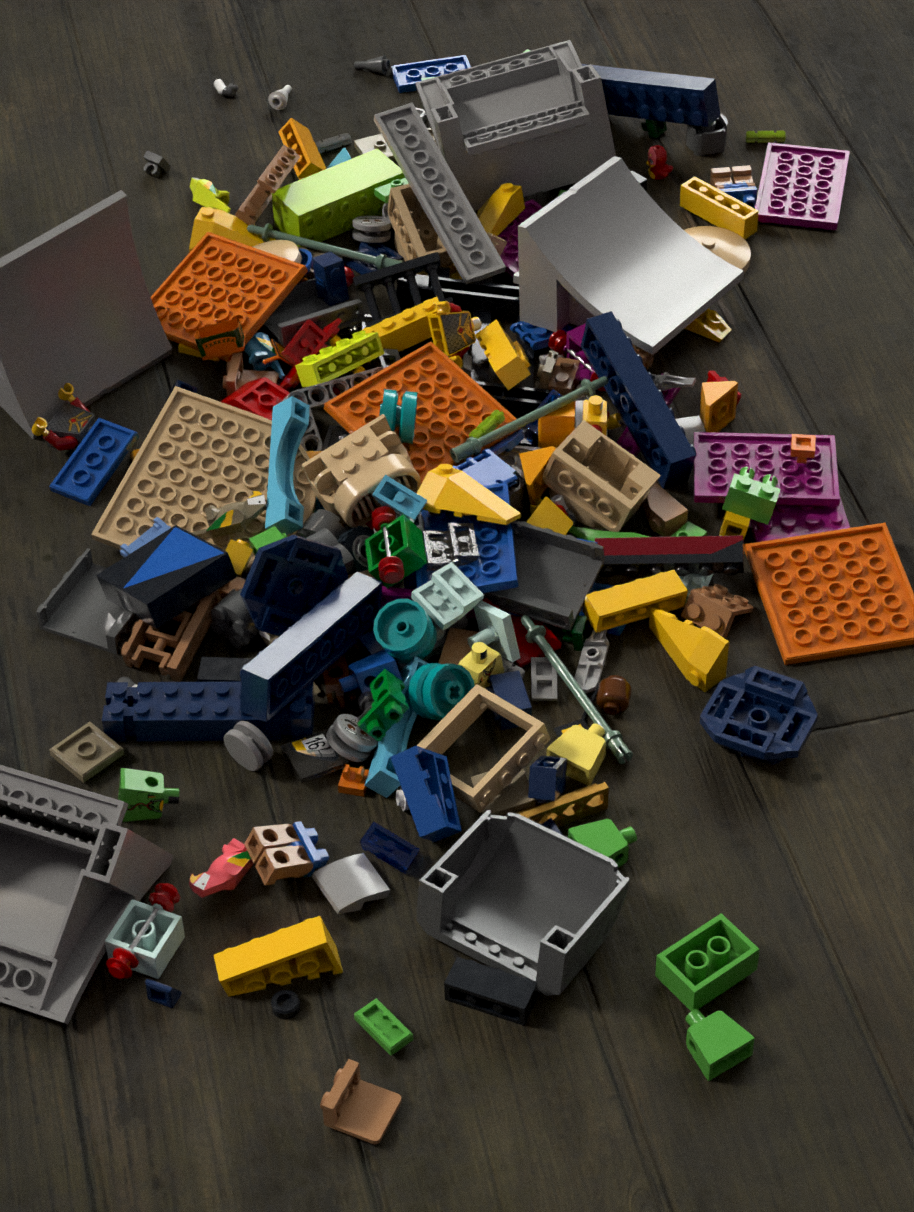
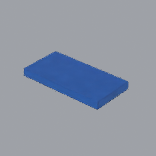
M461 55L391 66V74L399 93L416 91L415 83L420 82L421 78L449 74L470 68L471 65L467 56Z
M98 418L50 484V490L91 506L139 438L138 433Z

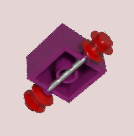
M586 323L567 333L564 330L554 332L550 336L549 347L558 352V355L566 353V358L580 360V380L588 379L592 382L598 379L597 374L580 347ZM604 386L598 389L599 391H606Z

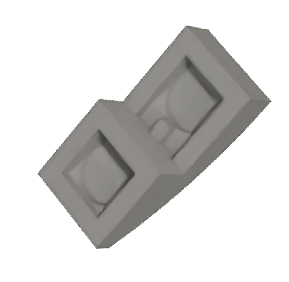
M531 657L532 701H557V671L547 657Z

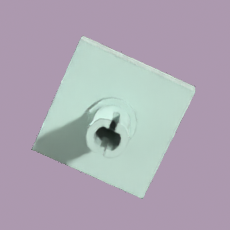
M481 600L474 607L479 633L468 637L470 648L472 649V645L476 642H483L511 662L520 659L511 615Z

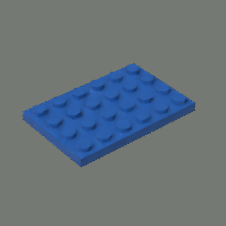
M507 482L484 486L510 505ZM442 509L440 514L422 510L421 514L425 522L422 535L427 563L419 570H416L417 588L432 579V573L439 570L429 568L425 540L444 538L446 540L445 547L449 542L447 537L455 536L453 541L458 545L456 535L469 530L472 535L476 559L456 567L482 593L518 587L512 523L503 525L480 521L476 519V515L456 517L454 516V511ZM458 550L455 553V559L457 561L463 562L457 557V554L460 552V550ZM445 553V555L447 556V560L445 561V564H446V563L449 561V559H450V556H449L447 553Z

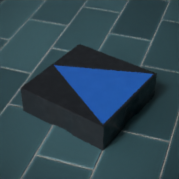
M177 525L96 575L107 600L124 610L133 612L139 619L156 629L187 610L195 602L212 594L237 577L228 552Z

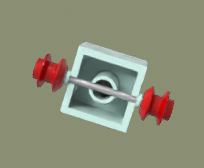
M169 883L157 884L155 886L156 893L149 895V901L152 906L132 899L105 940L108 955L106 965L109 968L110 974L119 979L130 978L132 970L159 979L185 938L182 916L171 913L174 910L173 904L178 903L180 900V895L173 885Z

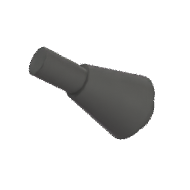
M386 55L367 61H355L354 63L355 69H366L386 75L391 67L390 60L387 59Z

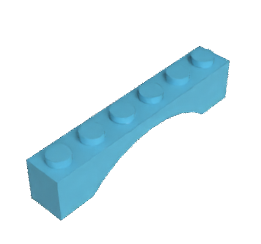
M293 396L273 406L265 529L268 530L275 526L281 534L285 533L286 535L303 528L304 506L299 502L295 493L293 471L298 447L309 425L310 407Z
M417 656L400 671L405 685L402 693L406 698L405 702L408 704L409 709L403 714V718L398 723H394L386 732V736L381 741H378L364 785L386 798L400 786L390 757L407 749L409 735L417 716L409 701L408 690L410 680L417 669L422 665L429 664Z

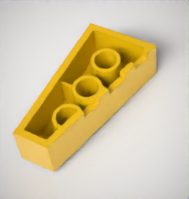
M497 319L475 335L482 349H485L484 353L494 372L508 390L531 374L528 369L531 365L528 362L529 360L524 349L517 340L515 342L511 340Z
M321 916L306 919L301 923L279 929L274 933L254 938L247 943L227 948L222 952L214 954L219 982L228 997L263 990L266 988V984L269 983L280 984V986L291 984V979L307 976L308 980L320 978L319 973L332 970L333 975L343 973L337 947Z

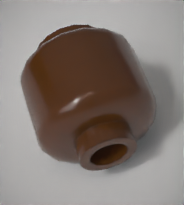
M608 676L599 684L596 702L609 715L624 712L630 704L632 687L622 676Z

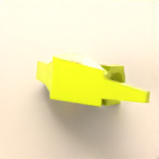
M191 178L190 189L193 193L194 202L204 207H214V209L230 213L228 191L217 190L209 180Z

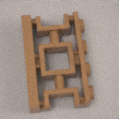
M285 145L281 147L257 180L256 186L236 212V217L248 225L255 224L272 200V193L275 194L277 189L281 187L280 185L299 160L300 156L294 149Z
M216 590L191 605L190 607L197 608L193 616L192 613L184 611L172 619L182 622L175 636L158 632L161 627L156 629L139 619L133 626L128 642L124 643L121 650L126 666L132 667L134 664V667L140 668L144 658L160 662L159 669L162 675L166 676L169 674L171 680L181 682L212 623L211 610L221 601L219 591ZM147 638L148 641L156 643L153 649L143 646ZM166 646L176 648L172 656L170 653L163 652Z

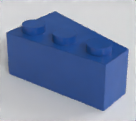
M414 746L391 756V761L419 836L436 842L461 832L447 756L419 746Z

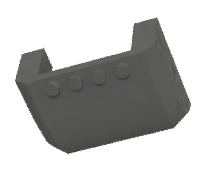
M487 810L419 880L416 921L429 936L492 968H498L505 973L526 977L536 982L537 991L546 996L559 995L590 960L610 933L623 906L630 878H625L618 871V865L613 859L520 814L508 812L507 816L492 815L491 810Z

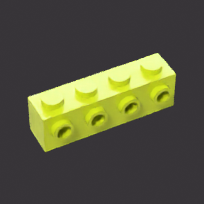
M364 330L352 334L353 338L351 339L346 338L337 341V346L333 348L332 346L325 347L319 350L320 354L318 355L313 354L304 357L302 363L295 365L302 387L330 381L385 354L378 332L365 333Z

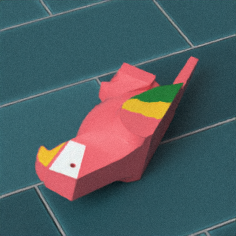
M233 838L228 845H223V855L213 861L207 872L194 876V874L190 876L189 886L194 893L203 898L222 890L235 889L254 864L242 842Z

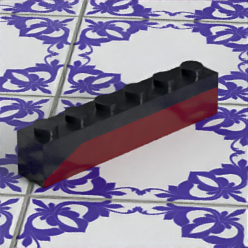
M743 535L595 538V542L604 547L605 562L598 574L602 577H613L614 575H626L628 577H636L638 575L653 576L660 572L675 570L678 576H686L688 574L710 576L714 573L736 575L744 573Z

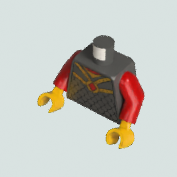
M65 383L64 389L60 388L58 391V397L64 401L68 400L70 403L65 402L49 424H47L44 418L38 417L31 429L34 435L44 436L43 439L46 440L47 447L56 448L59 451L76 450L96 422L95 415L85 407L78 397L75 398L72 395L74 387L70 383Z

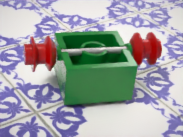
M383 506L375 509L372 513L373 528L377 532L365 540L369 573L389 589L396 583H400L414 571L422 568L427 561L422 530L404 514L396 519L394 509Z

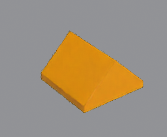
M736 381L702 383L700 419L706 432L718 433L735 419L738 383Z
M576 400L538 419V448L553 446L557 449L574 431Z
M553 446L519 454L530 503L533 505L548 488L543 481V473L552 453L556 450Z

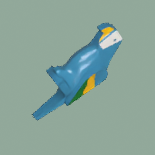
M262 332L255 333L244 349L247 356H249V363L252 364L253 370L263 371L269 367L278 372L280 379L284 380L285 375L278 360L267 364L262 362L264 359L276 356L268 335Z

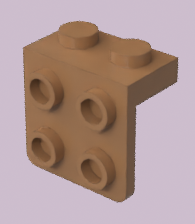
M242 352L233 353L231 361H227V375L223 377V389H227V396H229L245 383L263 377L277 384L279 374L276 371L244 370Z
M714 584V586L692 589L681 616L701 628L703 626L708 627L723 638H726L734 617L750 613L754 607L748 604L746 598L739 595L734 596L728 592L726 587Z
M348 1059L344 1068H340L337 1071L331 1091H327L323 1095L320 1108L323 1109L325 1126L366 1142L378 1144L382 1140L402 1100L401 1096L395 1092L361 1080L359 1063Z

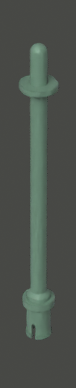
M269 223L264 228L256 225H249L247 227L248 232L261 235L263 242H268L270 238L288 240L299 246L326 253L332 252L338 256L373 264L377 270L404 262L388 258L385 254H380L376 257L275 231L272 228V224Z
M602 376L592 382L588 379H583L581 381L582 387L478 439L474 437L467 438L465 443L450 449V456L455 463L471 455L476 456L480 454L483 446L585 395L588 398L596 395L595 390L607 385L609 379L606 376Z
M523 615L521 623L528 631L525 636L527 642L536 643L594 724H599L605 730L603 738L606 740V748L612 751L619 764L626 763L623 757L630 761L633 753L623 742V736L619 731L611 730L544 638L546 634L545 627L543 625H535L528 615Z

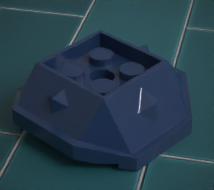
M291 535L260 547L240 593L256 628L262 632L281 636L290 626L299 621L304 614L311 611L317 603L323 601L333 590L342 585L348 579V574L342 560L341 550L337 547L298 535ZM295 581V584L290 587L291 583Z
M753 666L746 669L745 673L733 675L720 681L700 715V724L711 739L720 747L737 752L741 757L748 756L770 765H775L787 758H798L817 723L818 715L807 694L808 691L804 682Z

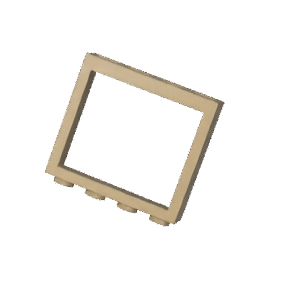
M476 684L417 746L442 755L487 708L527 731L474 788L450 774L454 796L481 813L511 783L512 779L529 764L530 760L549 742L550 736L543 722Z

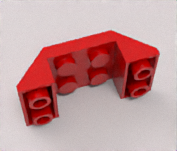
M263 377L245 383L220 402L272 421L273 406L282 402L290 393L270 379Z

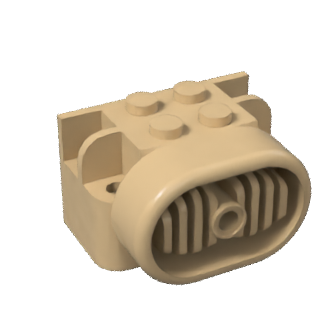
M406 184L390 188L388 215L395 231L394 245L398 254L404 257L403 261L438 252L441 262L439 267H449L453 262L411 186ZM425 271L416 274L427 275L428 273H425Z
M384 414L301 464L316 498L324 509L337 515L341 519L339 521L340 524H347L351 528L358 526L366 527L365 523L372 519L373 511L383 507L372 494L385 475L417 493L421 485L420 476L414 469L406 448L401 443L398 435L391 431Z
M583 420L552 453L543 473V481L549 487L550 499L555 495H562L566 506L576 515L578 522L590 527L606 528L609 531L618 532L639 509L642 502L647 498L650 488L661 475Z

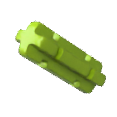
M784 130L776 131V133L774 131L746 132L747 143H755V141L757 143H774V141L784 143L786 139Z
M498 409L494 410L476 429L469 433V437L478 439L495 430L505 420L504 413Z

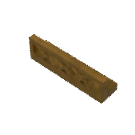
M605 782L598 785L595 783L562 795L550 803H541L516 813L540 825L552 818L559 827L608 809L609 787Z

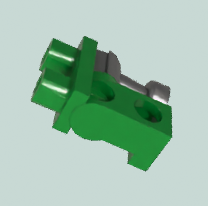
M386 669L369 684L371 692H364L358 698L359 708L363 712L358 717V727L376 741H381L386 736V732L394 723H398L403 718V714L409 709L408 704L405 702L406 698L402 693V690L405 688L404 682Z

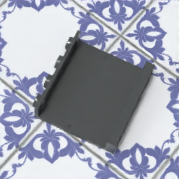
M313 278L298 283L263 326L285 348L308 319L314 322L320 329H323L337 318L342 320L338 325L339 329L365 322L363 304L360 299H355L329 306L318 298L316 281Z
M515 520L511 522L518 587L483 593V599L488 598L493 605H497L501 610L521 616L528 615L533 620L571 631L584 605L585 596L589 594L605 562L604 547L595 542L577 539L572 535H563L548 528H539L524 521L519 522Z
M89 548L77 558L73 567L64 574L61 582L56 588L52 589L45 602L39 605L36 613L41 630L116 655L121 651L124 643L129 640L133 626L139 621V618L133 612L124 610L106 599L96 575L107 569V567L93 563L91 549Z

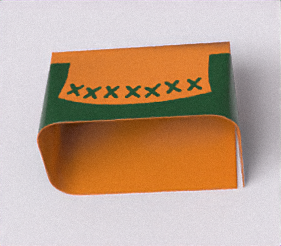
M239 319L198 328L199 334L197 330L195 331L194 339L203 361L241 352L245 349L246 340Z

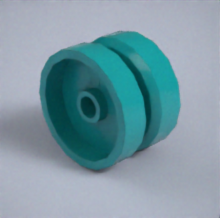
M384 389L383 403L380 405L379 416L385 415L391 431L395 432L396 428H399L401 443L413 444L418 392L406 391L403 394L402 405H398L399 394L397 390Z
M396 599L387 603L379 610L374 620L373 631L376 640L398 662L409 663L415 656L424 659L432 652L436 644L437 630L433 620L413 600Z
M440 663L422 665L415 671L410 680L408 690L410 704L414 712L421 718L442 720L475 686L474 680L470 672L460 665Z

